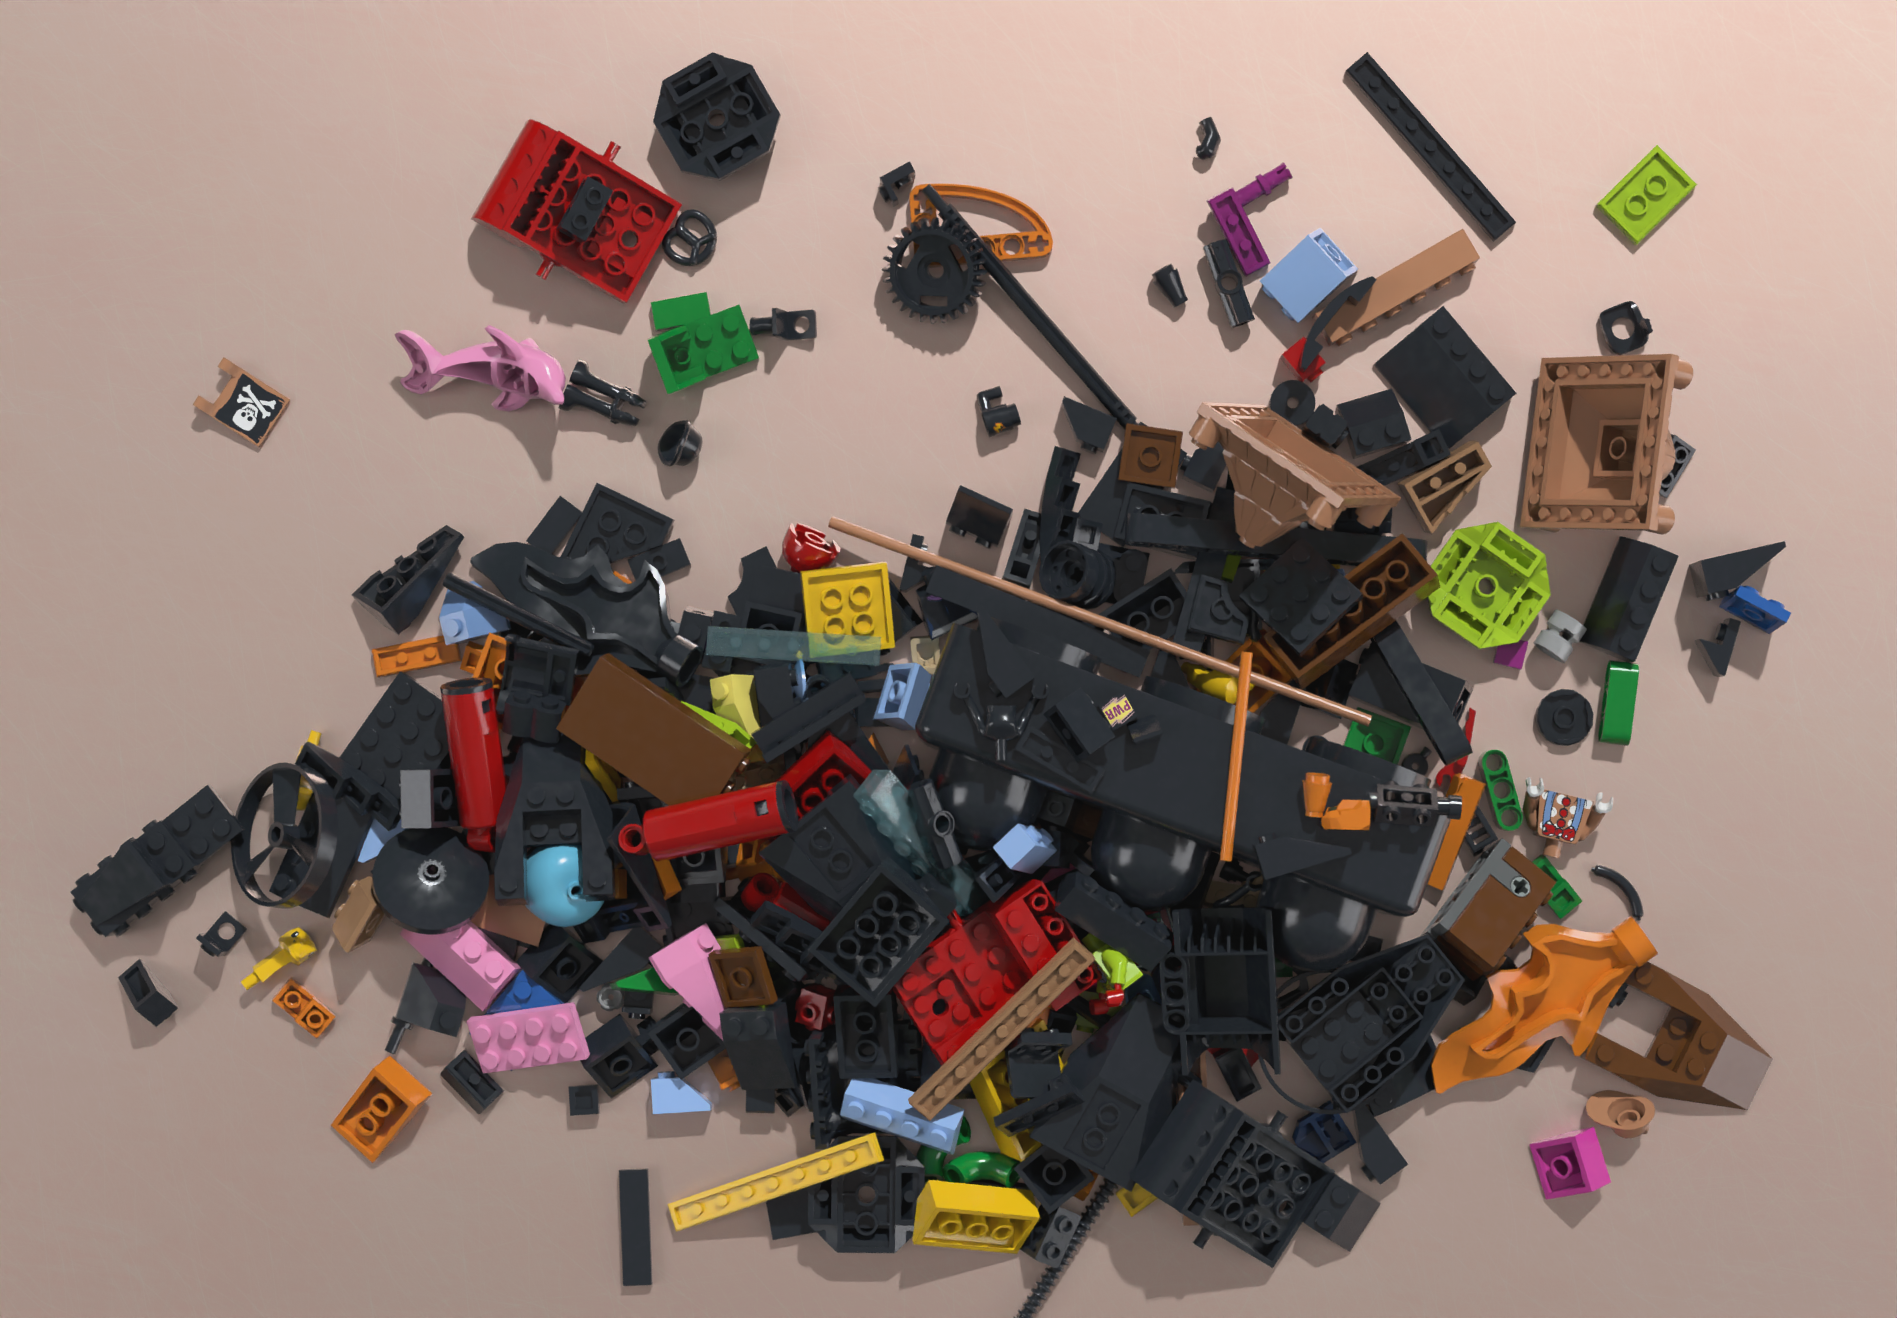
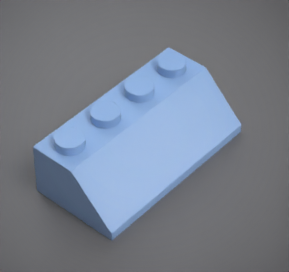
M856 1078L851 1080L844 1094L840 1115L852 1122L954 1155L965 1109L947 1104L929 1121L909 1104L908 1099L915 1092L874 1078Z

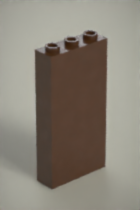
M609 653L598 659L556 728L667 805L732 792L736 785L732 782L737 773L741 775L751 761L747 758L752 751L750 748Z

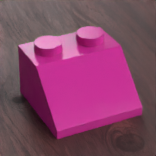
M1594 1127L1570 1131L1529 1144L1546 1200L1593 1192L1611 1183Z

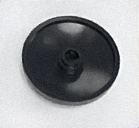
M448 827L406 829L392 837L382 847L375 860L372 888L379 907L395 924L415 933L437 935L459 929L478 914L487 897L489 870L482 852L469 847L465 835Z

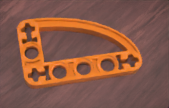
M928 184L915 186L910 192L912 223H918V221L924 218L932 221L933 218L937 217L936 208L929 199L925 202L926 211L932 210V214L920 213L915 215L914 211L920 212V202L914 201V197H918L919 192ZM931 184L941 197L963 198L991 203L1018 214L1032 225L1036 231L979 236L984 242L990 244L992 252L1001 262L1044 258L1052 251L1053 240L1047 224L1037 212L1023 202L1006 194L976 186ZM1039 237L1042 238L1043 242H1048V246H1044L1042 252H1038L1037 247H1028L1029 253L1024 254L1025 244L1022 238H1028V244L1036 243ZM1010 239L1016 240L1020 245L1019 252L1014 255H1010L1004 250L1005 242ZM913 242L915 255L920 245ZM964 256L957 259L960 265H967ZM932 262L929 268L943 266L938 262Z

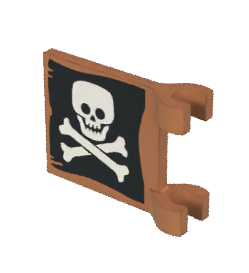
M223 357L217 367L231 375L229 382L214 404L198 396L193 405L260 447L290 399Z

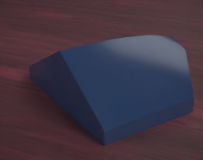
M1329 1100L1318 1108L1333 1109V1104ZM1310 1112L1297 1120L1292 1135L1294 1142L1299 1148L1323 1163L1357 1143L1340 1114Z

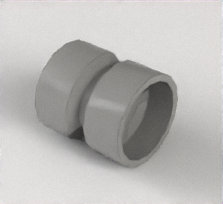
M1556 609L1547 621L1549 628L1541 630L1533 643L1548 656L1561 663H1565L1573 651L1572 643H1578L1587 629L1571 616Z

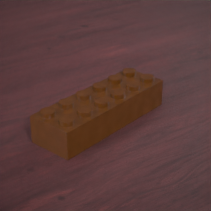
M1403 533L1344 576L1363 594V598L1301 657L1273 630L1264 635L1267 648L1301 690L1440 588L1438 574Z

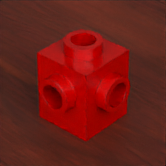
M816 983L802 988L795 1004V1010L797 1011L795 1021L804 1024L806 1029L812 1031L815 1029L822 1030L834 1024L833 996L836 990Z

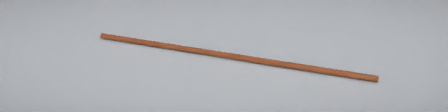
M831 517L829 521V528L935 567L938 565L1010 595L1232 677H1239V666L838 518ZM1251 671V684L1369 726L1372 718L1369 714Z

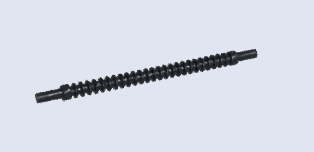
M1103 1178L1105 1183L1099 1185V1192H1094L1096 1197L1090 1199L1091 1205L1085 1206L1087 1209L1085 1213L1081 1212L1082 1219L1074 1232L1059 1267L1054 1268L1050 1266V1268H1045L1046 1274L1040 1275L1042 1280L1036 1282L1037 1288L1031 1289L1033 1294L1031 1296L1027 1295L1028 1302L1022 1303L1024 1308L1022 1310L1018 1309L1019 1316H1014L1013 1318H1033L1032 1314L1038 1313L1036 1308L1038 1306L1042 1307L1041 1300L1047 1299L1045 1296L1047 1292L1051 1293L1050 1286H1055L1054 1280L1060 1279L1058 1274L1060 1271H1065L1064 1265H1069L1068 1259L1074 1257L1072 1252L1078 1251L1077 1245L1083 1243L1081 1238L1087 1237L1086 1231H1091V1223L1095 1224V1217L1101 1216L1099 1211L1105 1209L1104 1203H1109L1108 1197L1114 1196L1113 1189H1118L1116 1183Z

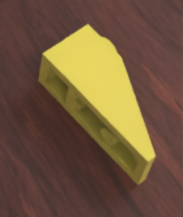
M731 674L710 679L712 703L716 715L737 723L752 737L751 733L760 728L754 675ZM756 744L747 757L751 760L749 764L764 761L762 751Z

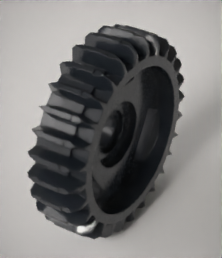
M938 217L932 219L931 225L928 219L924 218L921 220V228L917 222L910 224L911 231L907 227L902 228L901 233L903 237L900 235L893 237L897 245L890 244L887 247L893 254L883 257V260L890 262V265L882 268V271L890 272V276L883 279V282L892 283V287L886 293H896L897 296L892 300V303L901 300L903 304L900 311L910 308V318L920 313V322L925 321L930 316V323L934 324L939 316L941 322L945 323L948 321V314L952 320L959 317L958 310L965 314L968 312L966 304L970 307L976 304L972 296L980 297L982 295V292L976 287H982L986 284L985 281L979 279V276H983L988 272L987 270L979 269V265L985 263L986 259L977 258V255L983 251V248H973L977 238L968 241L966 237L970 231L965 230L959 233V223L949 228V219L944 220L940 226ZM913 241L920 246L908 267L905 268L901 265L902 258L908 245ZM955 244L961 250L967 262V270H962L950 245ZM932 262H938L943 266L944 271L941 277L936 278L930 274L929 266ZM921 296L947 297V305L932 306L921 302Z

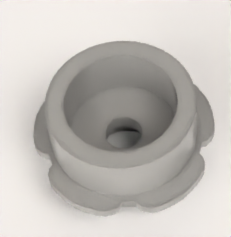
M612 983L604 984L597 993V1002L606 1011L619 1009L624 1004V991L612 990L610 986ZM610 994L614 996L612 1000L608 998Z

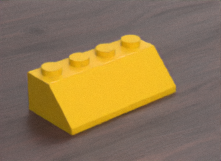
M928 1180L917 1198L912 1240L915 1245L1017 1254L1040 1216L1031 1190Z

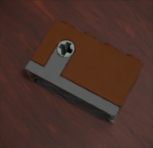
M1502 838L1479 856L1420 936L1428 934L1448 960L1472 981L1480 976L1486 978L1493 969L1495 971L1498 970L1505 962L1507 957L1503 954L1509 948L1513 949L1522 938V935L1519 934L1524 927L1528 928L1538 916L1535 911L1540 905L1543 907L1551 899L1553 893L1550 890L1556 882Z

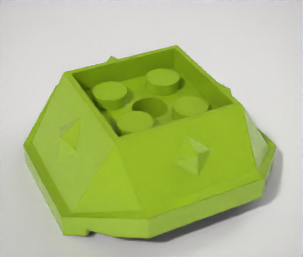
M1499 522L1455 530L1430 565L1438 574L1440 588L1427 597L1431 617L1477 649L1519 642L1551 596L1545 554ZM1481 579H1487L1491 582L1492 591L1490 594H1483L1479 590Z

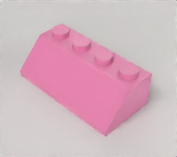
M471 921L459 929L444 934H419L404 928L400 933L406 941L482 1011L488 1008L522 970L513 959Z

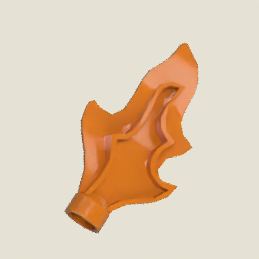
M1630 916L1615 926L1610 933L1582 932L1556 924L1536 925L1523 932L1532 948L1530 959L1517 969L1497 970L1487 975L1486 978L1492 991L1490 1009L1483 1017L1455 1031L1438 1044L1430 1062L1436 1093L1441 1094L1464 1081L1500 1076L1513 1071L1523 1064L1547 1040L1562 1036L1570 1044L1574 1056H1580L1589 1046L1595 1033H1597L1608 1005L1621 985L1636 967L1642 966L1658 955L1657 950L1633 917Z

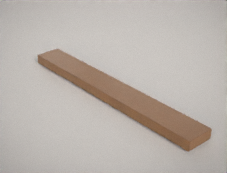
M1073 937L908 1099L909 1104L931 1121L1096 960L1094 955Z

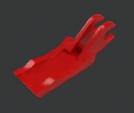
M1469 707V719L1465 723L1466 738L1471 744L1476 711ZM1469 755L1448 766H1444L1438 771L1436 782L1439 787L1444 775L1451 777V784L1453 776L1462 773Z

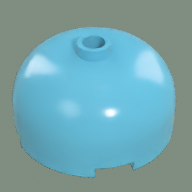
M582 845L536 847L527 857L528 905L525 906L532 914L550 925L570 927L589 920L599 911L604 901L586 902L583 896Z

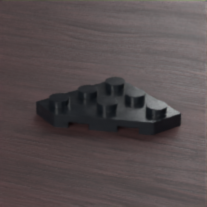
M596 483L560 558L571 560L583 557L596 545H599L607 554L610 564L662 546L675 520L606 486Z

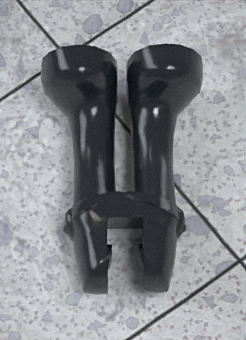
M579 359L569 382L613 399V402L610 404L568 384L563 393L564 403L559 404L558 408L569 411L575 406L583 407L609 418L611 423L637 426L640 419L621 410L625 402L644 409L646 401L633 393L631 388L627 386L622 388L595 376L589 371L588 363Z

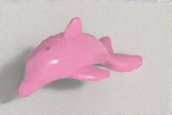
M489 325L485 330L493 338V342L477 344L443 356L427 341L412 331L402 330L395 334L397 341L402 345L413 365L410 373L406 377L401 378L400 383L405 389L413 393L423 394L428 392L446 376L475 380L502 390L503 392L492 403L493 407L497 410L510 412L523 407L530 399H544L554 405L564 403L563 390L566 378L559 361L549 353L540 350L531 338L517 343L503 331Z

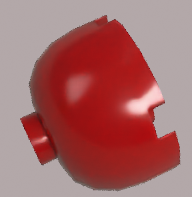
M797 523L795 528L793 524H790L782 542V554L786 562L791 566L790 570L800 573L801 571L831 568L840 553V547L835 541H832L831 545L824 541L823 538L826 536L824 533Z

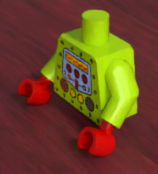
M1089 933L1081 941L1088 951L1094 955L1096 960L1093 963L1103 977L1097 981L1096 992L1099 993V999H1091L1089 1009L1092 1015L1106 1014L1110 1007L1121 1005L1124 999L1123 990L1143 976V973L1131 959Z

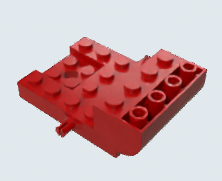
M529 119L524 124L471 220L519 248L526 246L536 252L543 259L537 273H535L538 277L542 275L541 279L546 280L553 266L561 267L622 304L628 302L682 204L616 165L613 160L621 146L618 144L615 146V142L610 141L605 153L599 155L561 131H556L538 121ZM589 176L613 190V193L587 240L579 243L556 230L581 182ZM631 231L635 234L637 241L633 247H626L622 243L624 232Z
M1033 879L1023 882L1005 892L996 902L987 901L962 920L954 909L947 916L952 927L936 937L892 987L941 1066L1073 937L1081 944L1066 918L1055 911L1056 902L1043 881ZM1095 964L1089 965L1047 1008L1057 1011L1103 977ZM938 999H943L946 1003V1008L943 1013L935 1015L932 1010L933 1003Z

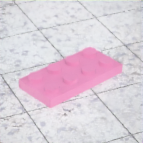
M574 1002L470 1017L467 1021L483 1074L586 1060L590 1056Z

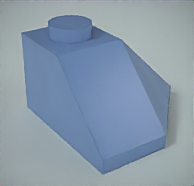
M470 581V583L482 588V586L477 584L475 581ZM447 589L439 616L446 645L467 643L487 637L489 632L497 634L511 629L509 619Z

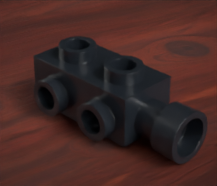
M1387 781L1384 784H1377L1376 792H1370L1369 797L1370 810H1374V821L1379 823L1435 827L1437 815L1447 816V819L1460 820L1462 796L1448 795V798L1437 797V789L1429 788L1426 784L1422 783L1408 787L1399 786L1394 781Z

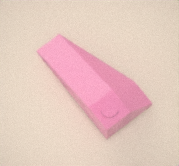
M705 923L649 957V960L662 982L669 989L674 988L684 998L682 1002L689 1008L693 1007L703 1017V1022L723 1040L719 1013L728 1007H724L708 956L713 950H720L721 947Z

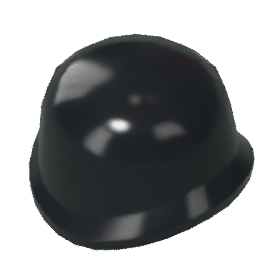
M688 420L673 423L659 440L658 454L660 460L669 467L690 464L701 451L702 436Z

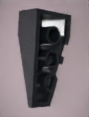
M445 525L417 545V551L405 558L402 555L394 560L396 565L384 573L379 570L371 575L352 596L383 626L399 635L420 614L464 536L448 525Z

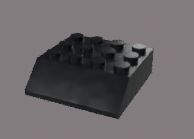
M400 671L339 758L366 774L401 802V791L399 789L400 770L451 769L442 698L405 672Z

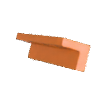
M1461 773L1453 776L1445 797L1448 798V795L1462 796L1460 820L1451 819L1428 885L1442 891L1445 890L1486 786L1485 783Z

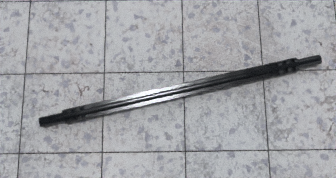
M928 184L922 190V193L940 212L938 214L943 221L946 219L950 220L949 228L959 223V233L969 230L970 232L966 237L968 241L977 238L973 248H983V251L977 255V258L986 259V262L981 265L1112 416L1117 418V421L1124 430L1127 423L1138 425L1135 421L1138 418L1090 365L951 203L948 205L931 184Z

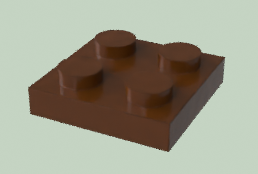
M1127 423L1118 481L1175 489L1183 431Z
M761 946L713 950L708 954L725 1008L771 1005L778 1000Z

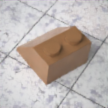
M371 876L360 881L356 880L350 886L347 892L349 895L347 902L343 903L334 915L336 921L332 926V930L341 947L347 953L370 942L385 917L375 899Z

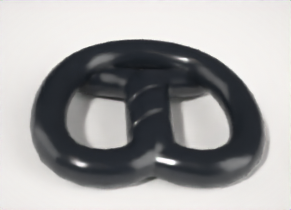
M694 209L686 210L679 215L675 227L666 232L662 240L663 251L672 261L680 265H699L708 259L716 247V228L704 213ZM689 218L699 220L707 229L708 234L701 238L696 237L684 227L686 220ZM678 236L692 247L690 258L683 257L672 249L670 243L673 237ZM707 244L705 249L699 254L700 247Z

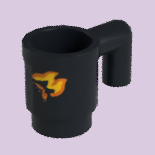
M1000 386L981 391L977 394V401L989 437L1014 429L1013 427L1021 425L1015 403L1009 405L1005 403L991 407L990 400L1003 397Z

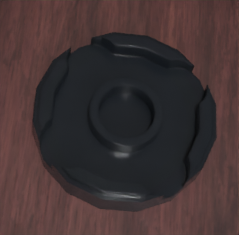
M1560 689L1550 692L1540 701L1536 709L1535 721L1538 731L1547 741L1555 745L1569 746L1579 743L1587 736L1593 726L1594 714L1590 703L1581 694L1574 690Z

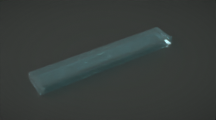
M708 626L706 655L880 666L881 637Z

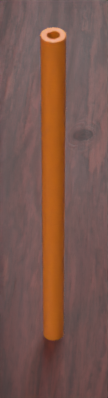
M1241 652L1220 854V860L1232 861L1253 657L1251 652Z

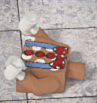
M1528 777L1525 780L1527 791L1522 810L1528 827L1533 830V835L1546 838L1542 855L1559 858L1563 842L1576 845L1578 841H1584L1598 827L1605 813L1612 810L1613 797H1611L1608 803L1600 802L1603 796L1601 792L1597 794L1596 803L1593 806L1594 801L1544 790L1542 778L1539 779L1538 785L1531 786V778Z

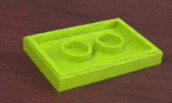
M1656 145L1595 206L1636 246L1697 184Z

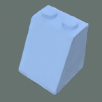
M1319 228L1308 234L1260 282L1264 285L1262 289L1265 294L1273 300L1276 299L1283 306L1281 308L1283 313L1290 320L1293 321L1295 319L1299 323L1349 279L1358 268L1329 236Z

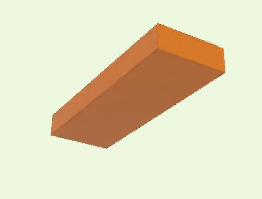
M443 635L372 649L378 678L395 675L400 671L410 672L462 661L459 644L446 645Z

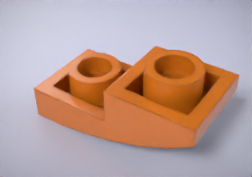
M292 977L272 998L273 1002L295 1018V1022L315 1038H318L336 1017L322 1002Z

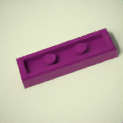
M1233 187L1206 200L1244 276H1248L1271 263Z

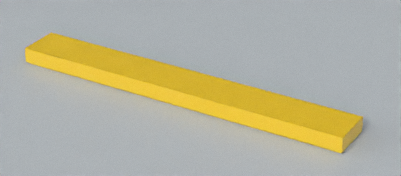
M871 1133L667 1205L677 1232L884 1161L876 1134Z

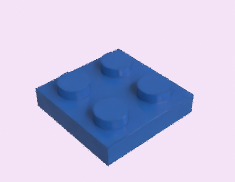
M1740 585L1730 592L1729 596H1725L1719 606L1768 634L1787 623L1791 612L1784 609L1785 606L1782 603L1761 597L1759 592L1750 586Z

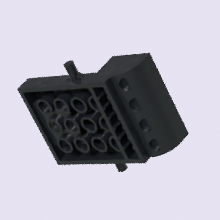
M1192 1080L1130 1178L1160 1200L1197 1222L1202 1229L1193 1243L1201 1249H1204L1211 1235L1220 1236L1273 1268L1335 1171L1283 1138L1279 1130L1288 1116L1277 1110L1269 1125L1267 1123H1260L1197 1081ZM1287 1201L1285 1208L1279 1211L1280 1205Z

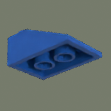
M522 970L484 1015L565 1003L533 981Z

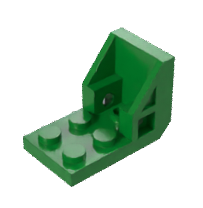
M740 304L648 338L649 346L667 394L679 391L709 376L759 358Z

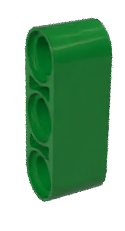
M1608 661L1598 731L1599 742L1629 745L1639 678V664Z
M1487 750L1479 756L1478 767L1482 782L1486 784L1484 789L1493 822L1500 830L1512 831L1519 828L1522 824L1523 815L1508 760L1502 751ZM1491 754L1499 759V767L1495 771L1490 770L1486 765V759ZM1498 782L1503 783L1507 788L1506 795L1501 799L1495 796L1493 790ZM1505 810L1513 812L1515 817L1513 824L1510 826L1504 825L1501 821V815Z

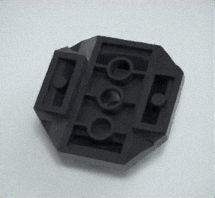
M712 52L662 81L653 123L682 173L721 181L770 153L781 115L752 65ZM715 114H722L725 117V121L720 126H713L710 124V118Z
M839 1135L828 1148L862 1136ZM876 1136L884 1161L808 1187V1225L837 1253H896L913 1236L917 1198L925 1187V1166L897 1136ZM869 1186L874 1189L875 1197L871 1201H864L860 1198L859 1190L862 1187Z

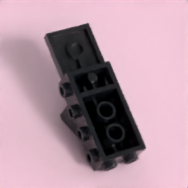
M207 785L164 820L158 822L155 819L148 823L142 829L144 834L137 839L132 837L124 842L114 857L109 855L97 864L100 869L92 875L86 873L75 882L77 887L71 891V894L74 896L73 903L82 913L86 912L92 920L90 922L92 928L99 935L103 934L105 937L115 935L119 937L131 928L129 923L138 917L140 920L153 910L151 906L158 900L163 902L176 892L173 888L181 882L186 884L198 874L196 870L204 865L203 863L242 833L245 828L213 787Z

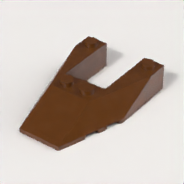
M1648 961L1642 966L1636 967L1625 980V983L1637 991L1669 1006L1645 1056L1595 1033L1592 1041L1580 1058L1657 1097L1748 1110L1773 1058L1709 994Z

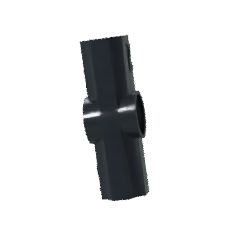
M1218 240L1204 246L1203 250L1215 281V289L1220 295L1231 328L1255 320L1242 284V276L1236 268L1227 240ZM1225 277L1233 278L1236 282V288L1226 290L1223 288L1221 280Z
M927 778L911 784L908 792L918 815L916 828L920 835L927 838L938 869H946L962 862L961 859L963 857L953 834L954 818L948 811H944L932 779Z

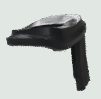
M1627 301L1606 309L1599 316L1600 326L1610 349L1618 355H1623L1644 346L1649 339V334L1653 332L1650 319L1643 318L1638 305L1633 301ZM1618 318H1627L1633 323L1634 332L1628 339H1619L1612 331V325Z

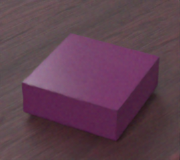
M1519 640L1517 643L1496 646L1493 663L1521 670L1528 642Z

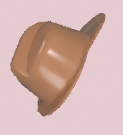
M1605 1090L1597 1092L1589 1098L1586 1104L1587 1114L1594 1122L1610 1127L1615 1134L1625 1139L1647 1134L1649 1123L1655 1116V1107L1649 1099L1619 1091Z

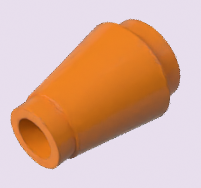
M1314 772L1306 773L1305 780H1302L1306 816L1323 817L1332 783L1329 782L1330 775Z

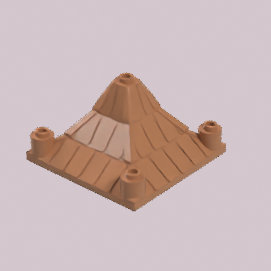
M1674 354L1542 358L1520 527L1541 529L1549 532H1558L1561 529L1644 530L1661 535L1667 534L1674 525L1675 514L1670 507L1659 504L1661 481L1667 477L1675 463V448L1668 429V418L1672 402L1671 394L1673 388L1681 390L1690 384L1693 378L1692 365L1687 361L1680 360L1679 356Z
M1202 402L1197 410L1199 416L1189 431V435L1192 437L1191 442L1203 450H1206L1207 447L1214 448L1217 442L1223 447L1222 453L1235 488L1234 514L1236 532L1241 536L1239 540L1250 548L1255 546L1262 547L1298 527L1305 521H1308L1319 530H1324L1325 527L1331 529L1341 512L1345 511L1346 508H1357L1355 510V513L1358 515L1357 521L1368 528H1372L1373 525L1379 527L1391 507H1396L1401 499L1393 491L1265 405Z

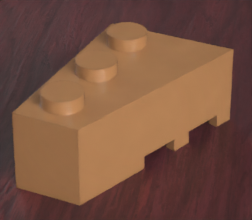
M1468 441L1451 451L1450 456L1417 471L1397 483L1425 533L1433 534L1444 518L1456 508L1455 506L1472 490L1492 467L1478 441Z

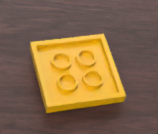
M886 562L800 572L808 654L810 658L895 648Z

